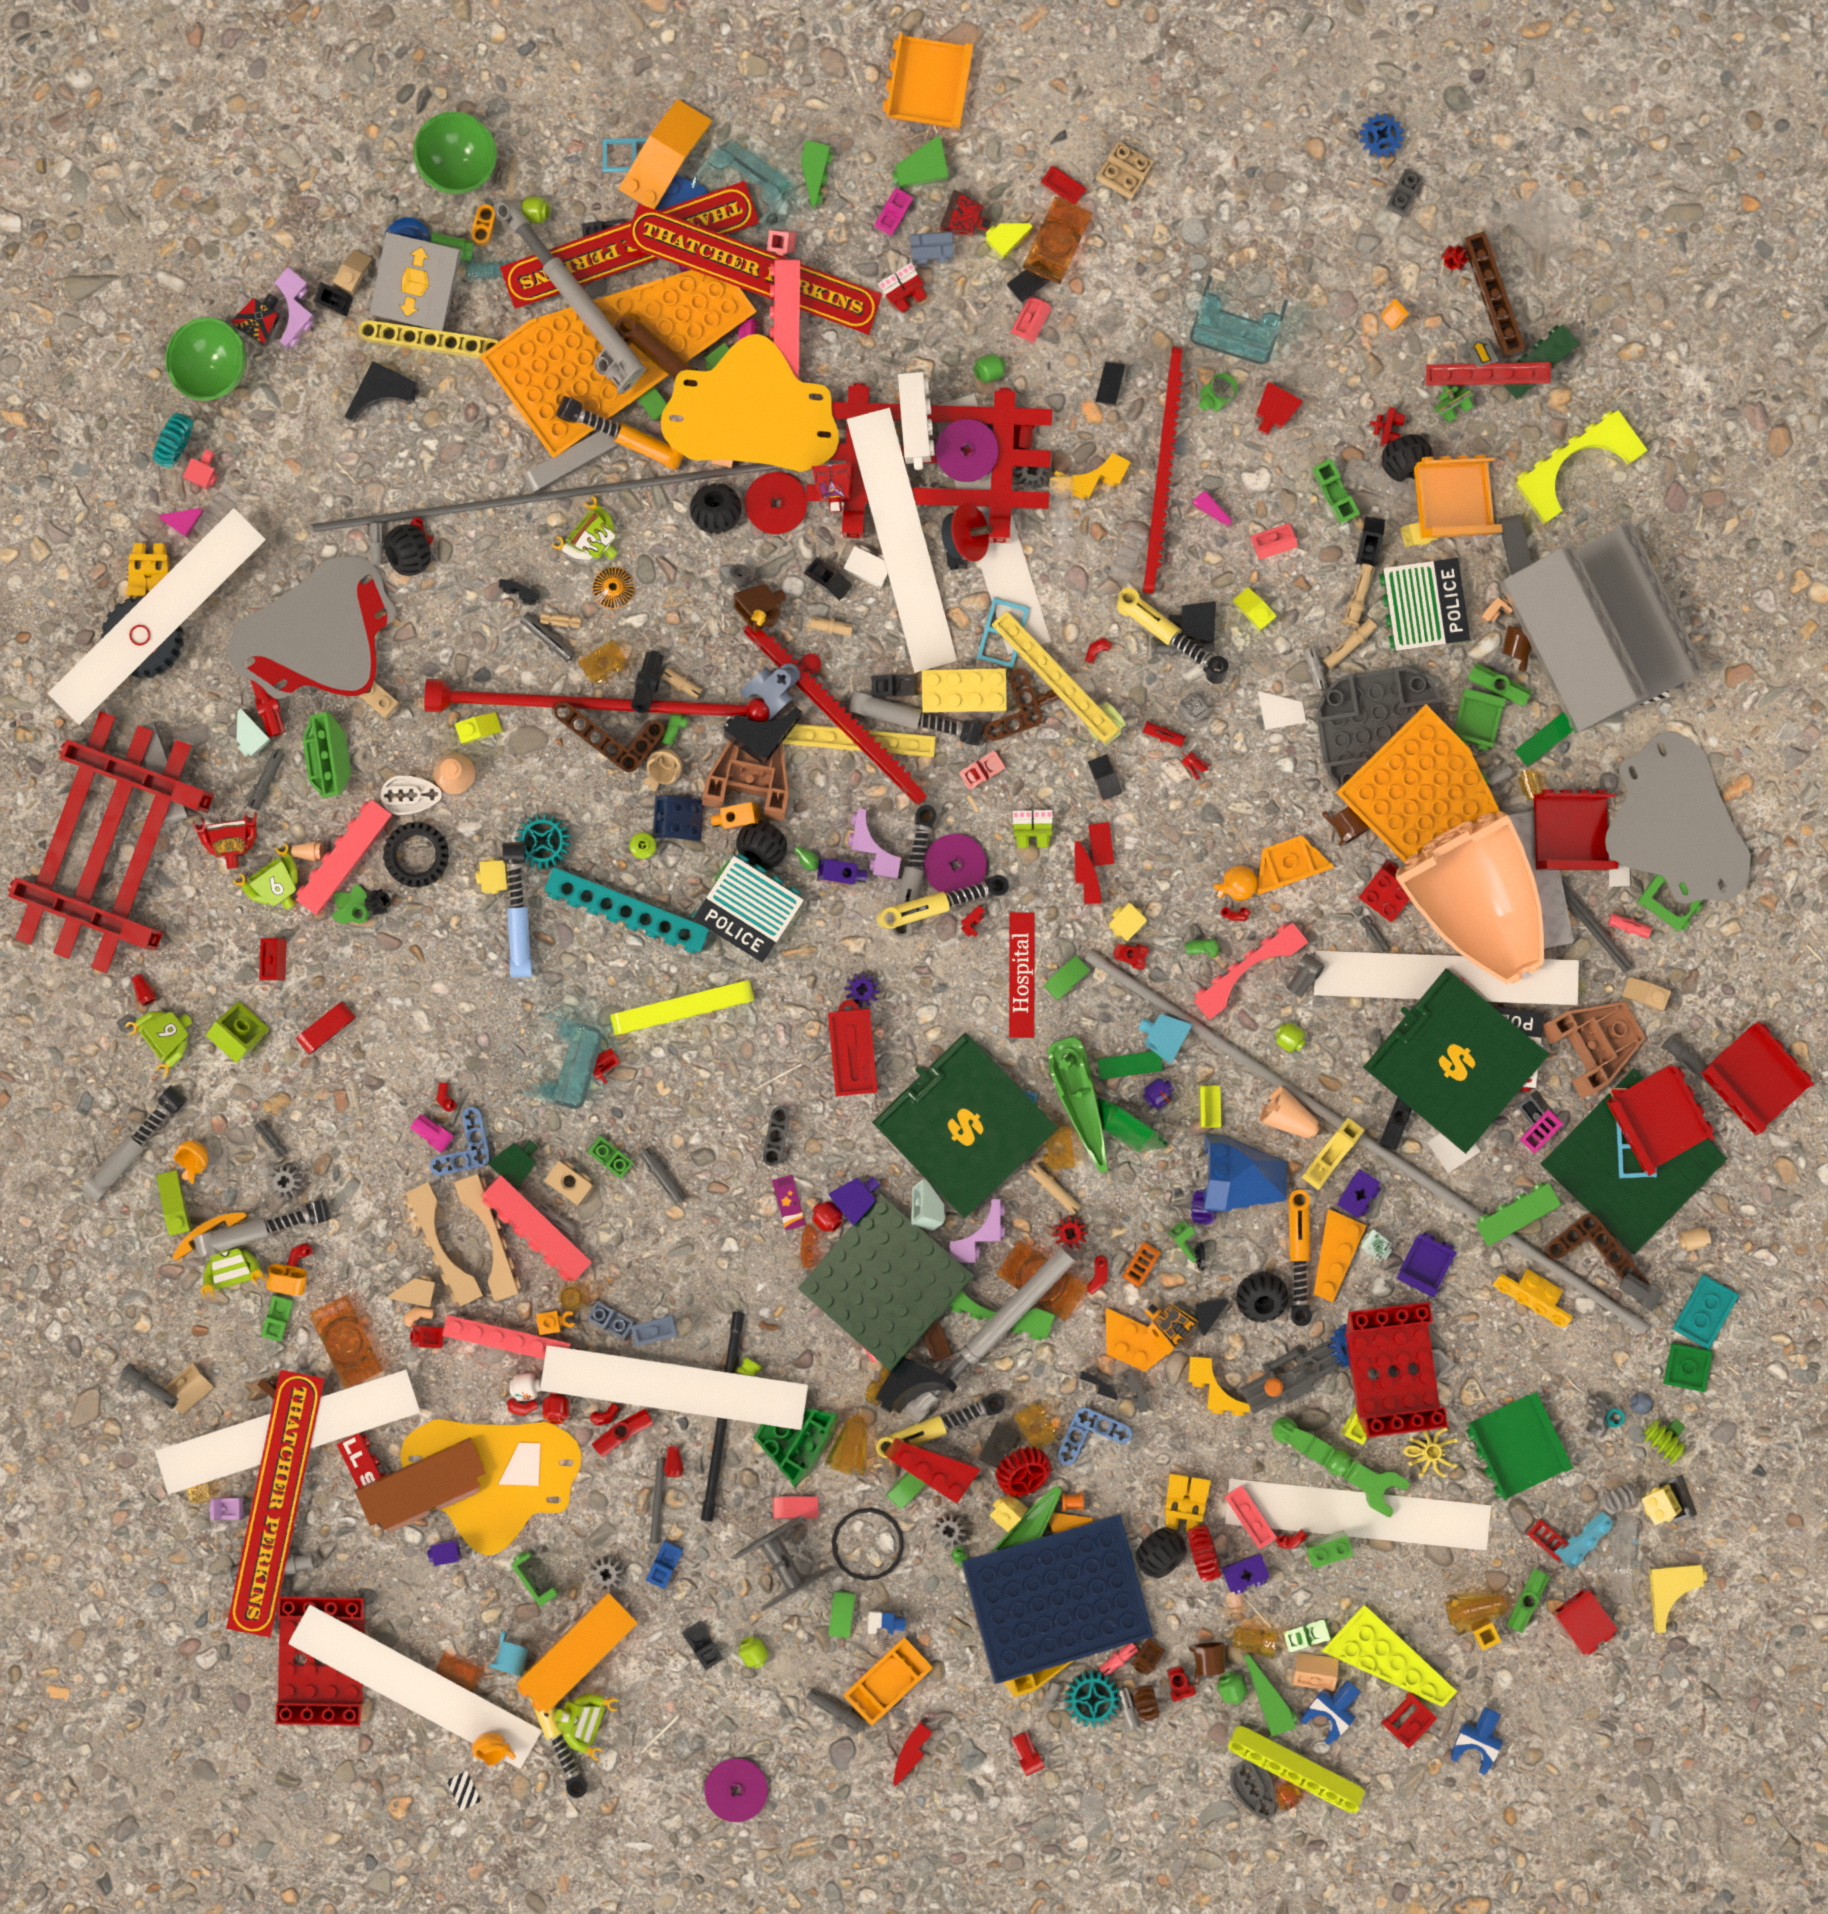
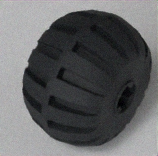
M1417 434L1404 435L1393 440L1384 448L1381 459L1382 466L1387 475L1398 482L1411 481L1415 479L1414 467L1416 464L1421 462L1423 457H1433L1431 445L1422 436Z
M711 483L710 486H703L694 494L690 504L692 520L698 528L710 534H713V532L721 534L722 531L725 533L730 528L732 529L738 523L742 512L741 500L737 493L729 486L721 483L718 485L717 483Z
M409 524L399 525L392 529L385 537L384 548L386 556L392 568L398 574L405 576L417 575L430 564L431 551L428 540L417 526Z
M759 820V824L744 826L739 831L736 839V848L738 853L749 859V864L753 866L758 864L764 869L770 870L784 860L787 853V840L784 834L774 825Z
M1259 1271L1255 1275L1254 1273L1248 1275V1278L1245 1277L1240 1282L1236 1292V1303L1240 1312L1247 1319L1266 1323L1269 1319L1270 1321L1275 1320L1276 1316L1279 1317L1284 1312L1288 1303V1290L1284 1282L1277 1275Z
M1167 1527L1160 1528L1151 1533L1136 1551L1137 1564L1142 1572L1148 1576L1162 1578L1172 1572L1184 1559L1187 1553L1185 1541L1175 1530Z

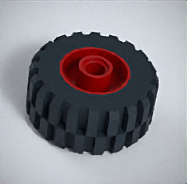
M137 596L136 599H125L124 603H118L114 606L116 609L112 613L109 611L106 616L108 619L102 625L104 630L103 634H101V640L144 598L143 596ZM144 625L134 626L129 633L131 642L138 646L145 645L150 640L148 628ZM179 625L130 675L136 678H152L156 674L161 675L165 673L168 667L172 668L175 664V659L181 655L180 649L184 644V640H182V635H184L183 628ZM137 627L145 628L148 632V638L143 643H136L132 639V632Z

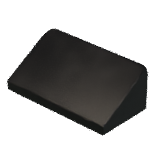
M1037 260L1009 281L1007 287L1012 295L1022 303L1053 280L1054 276L1040 260Z
M1105 362L1095 400L1096 403L1112 407L1116 406L1126 365Z
M1537 1090L1517 1104V1107L1531 1125L1548 1109L1556 1115ZM1547 1116L1545 1120L1554 1128L1556 1124ZM1543 1123L1539 1125L1545 1132H1550ZM1535 1129L1541 1138L1545 1137L1537 1129Z
M1683 1475L1659 1483L1660 1488L1669 1484L1682 1509L1678 1515L1673 1517V1523L1691 1518L1697 1514Z

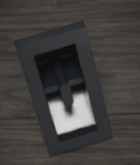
M320 282L313 302L316 307L346 317L353 297Z
M1221 1299L1195 1304L1200 1334L1203 1336L1207 1334L1229 1301Z

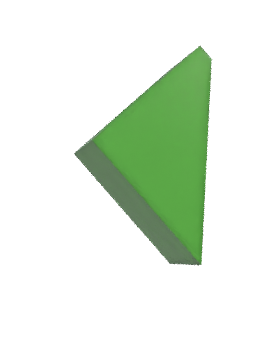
M1676 1418L1666 1428L1665 1432L1671 1430L1673 1432L1671 1438L1679 1436L1685 1429V1426Z

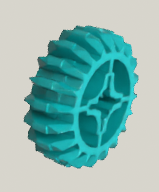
M178 412L169 418L156 442L153 452L154 462L166 468H171L177 463L192 434L194 425L192 419Z
M538 813L535 814L536 821H533L530 816L527 817L530 824L526 825L522 821L521 825L525 829H517L516 832L522 835L521 837H514L515 841L524 842L526 855L524 863L531 860V868L535 866V863H538L539 870L542 869L543 863H545L546 869H550L549 862H553L555 867L558 866L555 859L559 858L561 861H564L565 859L561 856V853L569 854V851L564 849V846H571L570 842H565V839L571 837L570 834H563V832L568 830L567 826L560 828V825L563 823L562 820H558L555 824L556 817L554 815L551 816L550 820H547V813L543 814V819H540ZM538 825L552 826L545 833H538L533 829V827ZM556 831L560 837V844L557 850L551 845V838ZM528 833L535 840L529 852L526 848V836ZM535 834L541 838L547 837L548 840L546 841L551 848L549 849L544 845L538 846L537 843L539 841H537L538 838ZM541 850H547L552 854L548 858L534 857Z
M1090 1670V1677L1087 1678L1085 1672H1082V1680H1079L1077 1676L1074 1677V1680L1077 1682L1076 1685L1069 1682L1068 1685L1073 1690H1065V1694L1071 1695V1698L1064 1699L1065 1703H1071V1705L1066 1707V1710H1074L1070 1714L1071 1718H1074L1076 1715L1079 1716L1076 1720L1077 1724L1083 1719L1085 1720L1084 1727L1088 1726L1089 1721L1092 1722V1728H1096V1721H1099L1102 1727L1104 1726L1102 1719L1106 1718L1110 1723L1112 1720L1108 1715L1110 1713L1113 1716L1117 1715L1112 1709L1113 1707L1120 1708V1704L1115 1703V1700H1121V1696H1114V1693L1119 1692L1120 1689L1111 1688L1116 1683L1114 1680L1107 1683L1109 1675L1101 1679V1671H1098L1097 1677H1094L1093 1670ZM1095 1682L1104 1685L1110 1695L1098 1694ZM1089 1683L1087 1694L1075 1697L1078 1689L1082 1685ZM1092 1688L1095 1697H1099V1699L1095 1701L1094 1710H1092V1705L1090 1704V1701L1087 1702V1700H1082L1091 1697ZM1110 1702L1106 1711L1097 1716L1098 1705ZM1075 1703L1087 1704L1090 1708V1716L1081 1713Z

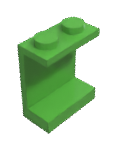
M524 1550L513 1558L515 1562L511 1566L539 1607H541L560 1592L556 1586H553L542 1595L539 1593L520 1565L533 1555L532 1551L526 1553Z

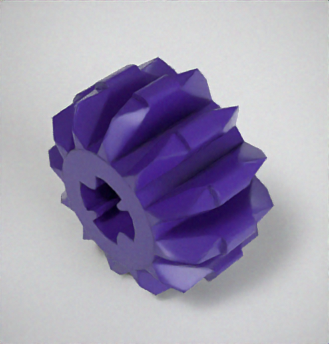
M865 972L861 974L862 979L858 978L857 973L853 974L856 981L847 980L852 987H844V990L852 991V993L846 995V998L849 999L854 996L853 1001L860 1000L859 1008L863 1007V1001H866L868 1007L871 1006L869 998L877 1001V998L872 993H880L879 989L872 988L879 984L878 981L870 983L873 975H870L866 980ZM861 984L866 985L865 988L868 987V992H864L863 996L856 992V988H860Z
M1205 1189L1196 1190L1191 1202L1192 1220L1194 1223L1202 1225L1213 1224L1217 1211L1204 1210Z

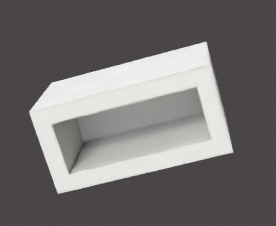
M861 545L859 548L854 546L843 568L844 572L881 589L888 576L883 555L879 554L876 557L870 554V549Z

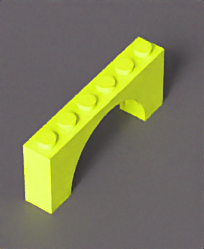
M1610 410L1601 417L1602 422L1597 425L1594 422L1584 429L1586 433L1581 437L1578 434L1567 441L1569 445L1564 449L1561 446L1550 453L1552 457L1547 461L1544 458L1533 465L1535 467L1533 471L1528 473L1526 470L1516 477L1518 481L1514 485L1543 525L1563 511L1556 497L1555 480L1561 464L1571 454L1587 448H1601L1615 453L1629 465L1647 452L1646 447L1619 410L1614 413Z

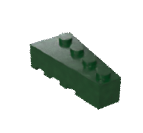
M1562 324L1560 327L1556 325L1548 332L1550 336L1545 341L1541 338L1532 346L1534 351L1529 355L1527 353L1523 354L1517 362H1551L1552 370L1557 363L1565 359L1571 350L1575 347L1577 348L1581 342L1566 325ZM1535 384L1504 386L1518 400Z

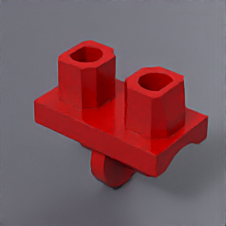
M1389 407L1387 410L1385 423H1382L1383 415L1377 414L1376 421L1369 422V426L1374 428L1373 435L1379 436L1380 429H1383L1379 445L1381 447H1386L1390 442L1401 437V434L1390 432L1392 425L1403 427L1405 415L1396 412L1393 407Z

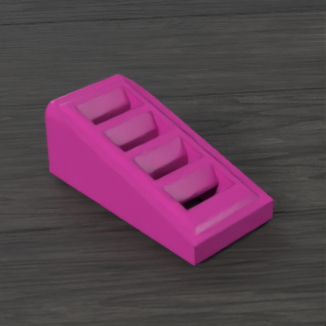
M1203 491L1192 501L1193 506L1227 527L1231 525L1232 520L1206 491Z
M1548 1109L1519 1140L1535 1154L1564 1123ZM1547 1116L1556 1124L1554 1128L1545 1120ZM1543 1123L1550 1132H1545L1539 1125ZM1537 1129L1545 1137L1541 1139L1533 1131ZM1531 1135V1136L1534 1137L1539 1143H1538L1537 1145H1535V1144L1528 1138V1136Z

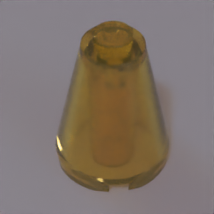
M852 1415V1418H847L824 1465H830V1469L852 1475L853 1471H857L858 1476H865L867 1464V1423L864 1422L863 1417Z
M1500 1594L1447 1595V1598H1450V1601L1446 1602L1447 1616L1450 1625H1455L1457 1630L1454 1633L1457 1636L1464 1635L1503 1615L1507 1609L1506 1599Z

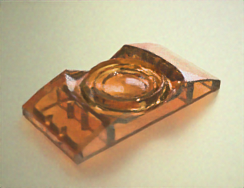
M1054 197L1022 268L1061 284L1093 213Z
M1018 1240L995 1275L1019 1290L1048 1259ZM1065 1272L1037 1303L1063 1321H1066L1088 1289V1286L1068 1272Z
M347 1295L309 1313L344 1389L383 1371L374 1348Z

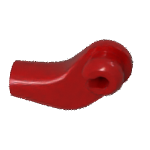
M1099 1255L1094 1259L1095 1275L1085 1287L1091 1295L1099 1290L1107 1281L1108 1259L1103 1255Z

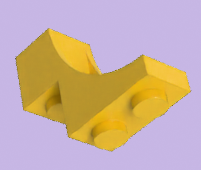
M1111 453L1107 461L1092 472L1082 475H1068L1055 471L1052 481L1055 482V487L1063 491L1066 488L1072 491V495L1081 500L1086 498L1089 500L1099 478H1102V482L1110 487H1114V485L1119 487L1130 465V461Z
M1189 1356L1187 1382H1192L1193 1387H1205V1383L1208 1384L1207 1409H1211L1212 1414H1224V1410L1232 1411V1415L1245 1416V1412H1250L1248 1403L1231 1398L1220 1388L1213 1375L1212 1358Z

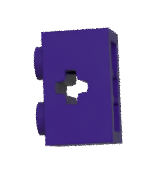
M1357 1169L1337 1201L1336 1206L1356 1218H1359L1360 1215L1364 1217L1370 1208L1367 1205L1371 1197L1375 1199L1381 1190L1378 1187L1381 1182L1362 1170ZM1364 1190L1363 1195L1365 1198L1357 1200L1355 1191Z
M458 1539L433 1543L430 1545V1549L427 1550L429 1562H433L434 1566L462 1560Z
M1261 1553L1221 1568L1229 1592H1235L1236 1595L1247 1591V1586L1252 1584L1255 1587L1267 1583L1266 1579L1270 1578ZM1244 1569L1252 1573L1249 1575L1248 1580L1240 1577Z

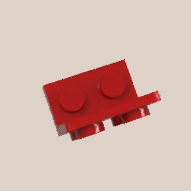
M1387 859L1360 894L1359 899L1392 922L1410 898L1396 879V872L1399 867Z

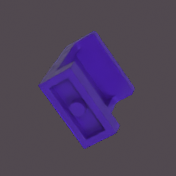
M1424 1232L1423 1235L1418 1233L1395 1279L1435 1298L1438 1292L1437 1289L1457 1252L1453 1251L1454 1246L1444 1241L1442 1244L1434 1241L1436 1237L1427 1232Z

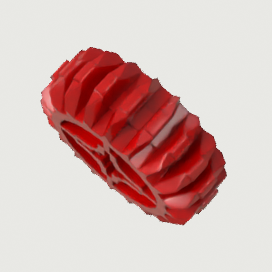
M1027 1446L1025 1449L1020 1447L1018 1451L1014 1452L1012 1450V1454L1005 1455L1006 1459L1000 1461V1465L996 1467L997 1472L995 1473L996 1480L998 1481L997 1484L1002 1491L1011 1497L1017 1495L1020 1498L1023 1494L1028 1496L1031 1492L1035 1493L1036 1489H1042L1041 1485L1046 1484L1047 1478L1051 1477L1050 1472L1052 1468L1048 1456L1041 1449Z
M1197 1525L1188 1529L1189 1545L1200 1579L1203 1582H1210L1220 1578L1221 1568L1209 1528L1206 1525Z

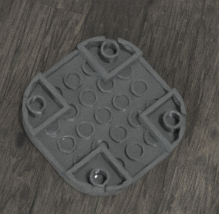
M1393 667L1343 676L1334 681L1325 690L1317 706L1316 722L1324 768L1329 780L1337 789L1353 776L1425 704L1444 722L1441 696L1430 678L1413 668Z

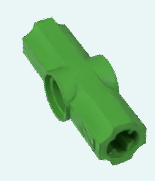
M1477 663L1474 664L1467 679L1491 691L1494 695H1500L1522 707L1525 706L1532 690L1509 680L1505 675H1499ZM1496 680L1504 682V690H1497L1494 683Z
M1533 1568L1522 1592L1518 1596L1517 1603L1506 1626L1523 1634L1534 1609L1538 1606L1539 1599L1550 1576ZM1531 1595L1533 1597L1532 1605L1524 1606L1523 1598Z

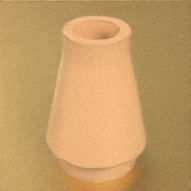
M313 841L292 845L291 853L293 858L317 862L322 860L324 856V847L322 843Z

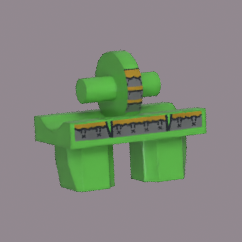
M1447 385L1442 386L1444 393L1438 396L1441 402L1434 406L1433 409L1447 422H1451L1457 417L1453 409L1457 405L1464 412L1474 407L1471 399L1473 394L1465 387L1458 390L1456 385L1450 389Z

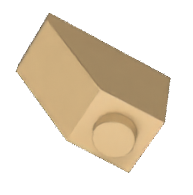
M354 249L343 262L333 280L335 287L354 296L373 259Z
M1629 977L1622 997L1662 1012L1665 1009L1671 991L1652 983Z
M420 1275L419 1279L414 1278L389 1294L388 1299L432 1307L437 1282H432L433 1277Z

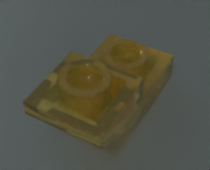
M885 1366L880 1370L879 1381L871 1380L870 1385L866 1389L865 1400L873 1406L880 1404L875 1398L891 1372Z

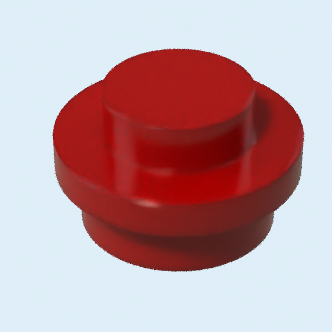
M809 653L801 659L800 664L804 666V672L809 671L810 674H815L820 670L821 660L816 654Z

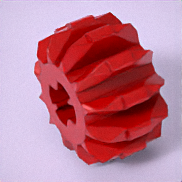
M1067 1216V1224L1062 1218L1059 1219L1063 1226L1054 1225L1055 1229L1060 1230L1059 1233H1052L1054 1237L1060 1236V1239L1056 1240L1055 1244L1057 1245L1063 1241L1073 1249V1244L1075 1243L1076 1247L1080 1249L1081 1245L1078 1241L1080 1240L1083 1243L1087 1241L1081 1235H1087L1088 1231L1080 1230L1086 1224L1082 1223L1077 1226L1079 1222L1078 1217L1075 1218L1074 1223H1071V1216ZM1069 1227L1073 1228V1233L1076 1234V1237L1074 1239L1071 1237V1240L1067 1239V1234L1064 1233L1066 1229L1070 1230Z

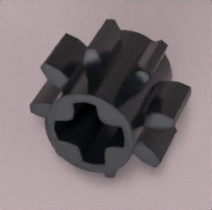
M382 889L369 891V897L365 899L366 909L372 912L373 915L387 913L386 908L391 905L389 895L383 892Z

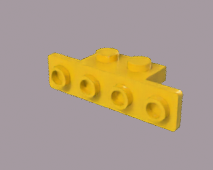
M1526 1269L1519 1283L1504 1274H1500L1493 1283V1286L1500 1292L1511 1296L1518 1303L1526 1305L1534 1310L1535 1313L1544 1316L1557 1326L1565 1328L1573 1318L1572 1315L1556 1306L1563 1290L1529 1269Z

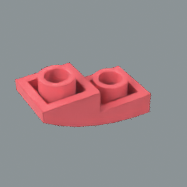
M773 1497V1519H794L802 1514L805 1519L818 1518V1497Z

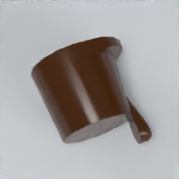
M1508 626L1501 654L1520 660L1519 670L1525 672L1528 666V657L1532 651L1531 644L1523 630Z
M1349 806L1332 818H1330L1326 810L1322 813L1324 818L1335 828L1341 839L1338 844L1339 847L1350 843L1370 829Z
M1208 1642L1188 1646L1189 1651L1194 1652L1195 1685H1200V1676H1213L1225 1673V1643Z

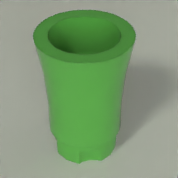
M432 231L431 243L448 247H461L463 249L460 261H471L472 240H465V238L452 237Z

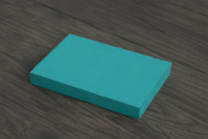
M1701 1274L1672 1330L1709 1350L1739 1294Z

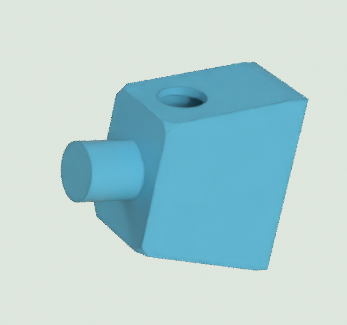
M1160 1014L1155 1023L1143 1018L1138 1029L1149 1034L1144 1044L1165 1061L1172 1064L1192 1025Z

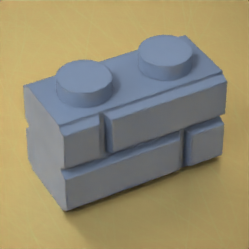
M952 231L910 234L912 262H916L917 265H927L929 261L937 260L938 264L949 263L950 259H954Z

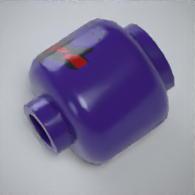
M1158 1078L1144 1088L1145 1094H1143V1097L1151 1108L1161 1109L1173 1100L1172 1092L1174 1088L1168 1080L1164 1082Z

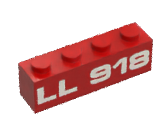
M360 1432L336 1444L358 1488L386 1476L385 1472L381 1474L378 1468L381 1464L377 1455L371 1454L369 1449L371 1443L366 1434L362 1435Z

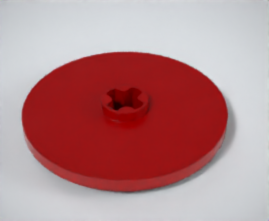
M766 473L758 477L747 490L745 496L746 514L751 523L762 532L773 535L788 533L795 529L805 517L807 511L805 490L798 480L786 473ZM772 499H775V500L780 499V500H781V501H780V506H781V507L778 508V507L775 506L774 508H772V507H771V506H772V501H771V500H772Z

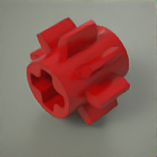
M1459 244L1454 247L1449 245L1441 255L1444 258V265L1451 269V271L1456 268L1461 270L1469 260L1466 257L1467 250L1459 246Z

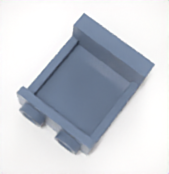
M673 1315L631 1326L636 1347L679 1335Z

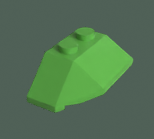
M330 712L310 715V722L306 727L303 737L308 780L322 798L341 795L351 775L345 731Z

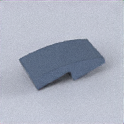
M596 1301L587 1317V1320L625 1341L632 1331L631 1326L636 1324V1322Z

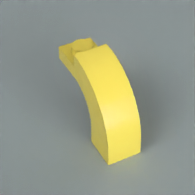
M1347 1118L1324 1145L1302 1178L1319 1190L1337 1164L1359 1139L1364 1129L1350 1118Z

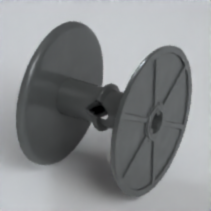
M803 1514L776 1528L730 1557L736 1560L761 1546L769 1562L772 1564L771 1570L776 1571L786 1590L766 1602L761 1607L762 1611L790 1597L834 1569L832 1565H829L804 1579L793 1561L794 1555L789 1554L779 1535L803 1519Z

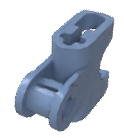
M792 663L783 665L773 673L765 667L740 690V693L745 699L752 694H758L763 697L770 711V717L767 721L769 722L794 699L788 690L799 680L800 671Z

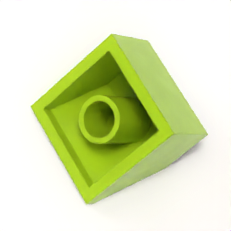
M238 1001L215 1021L205 1036L237 1064L251 1051L270 1028Z

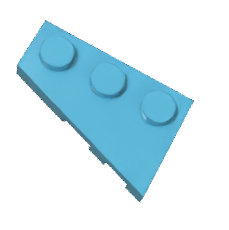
M1602 1511L1584 1526L1583 1533L1580 1536H1572L1568 1540L1569 1545L1563 1550L1559 1547L1555 1553L1573 1570L1575 1566L1582 1563L1584 1556L1597 1546L1598 1540L1611 1530L1614 1522Z

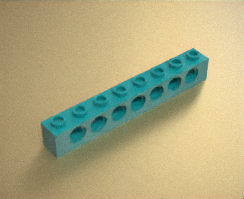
M553 867L544 889L548 893L547 897L557 901L560 898L567 900V905L577 909L579 905L587 908V913L595 916L601 913L607 916L605 920L615 924L618 921L626 923L625 927L637 932L639 928L646 931L644 935L656 939L657 936L665 939L664 943L674 947L680 944L685 946L684 951L694 955L696 951L701 953L710 931L700 924ZM567 883L572 884L574 887L573 892L569 895L562 892V887ZM585 891L593 893V899L590 902L582 901V894ZM604 899H611L613 905L611 909L604 910L601 907V902ZM625 906L632 908V914L628 918L622 917L620 913L621 909ZM643 914L651 915L652 921L649 925H642L640 923V918ZM666 921L671 924V930L668 933L660 931L659 927L662 922ZM683 929L691 932V937L686 941L679 938V933Z

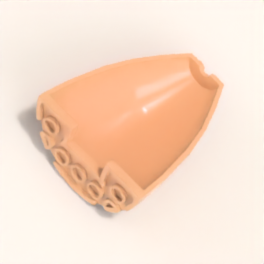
M1498 812L1497 816H1493L1492 813L1479 816L1476 822L1468 820L1447 830L1426 843L1420 854H1412L1404 861L1405 867L1397 870L1396 879L1435 931L1457 952L1485 972L1506 984L1510 982L1516 983L1522 979L1521 974L1526 971L1533 973L1541 968L1540 965L1544 964L1542 911L1536 881L1522 843L1505 812Z

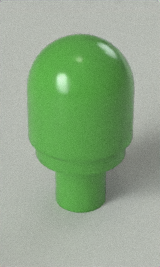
M800 845L794 849V852L799 856L800 864L805 869L814 871L819 867V858L812 851H805Z

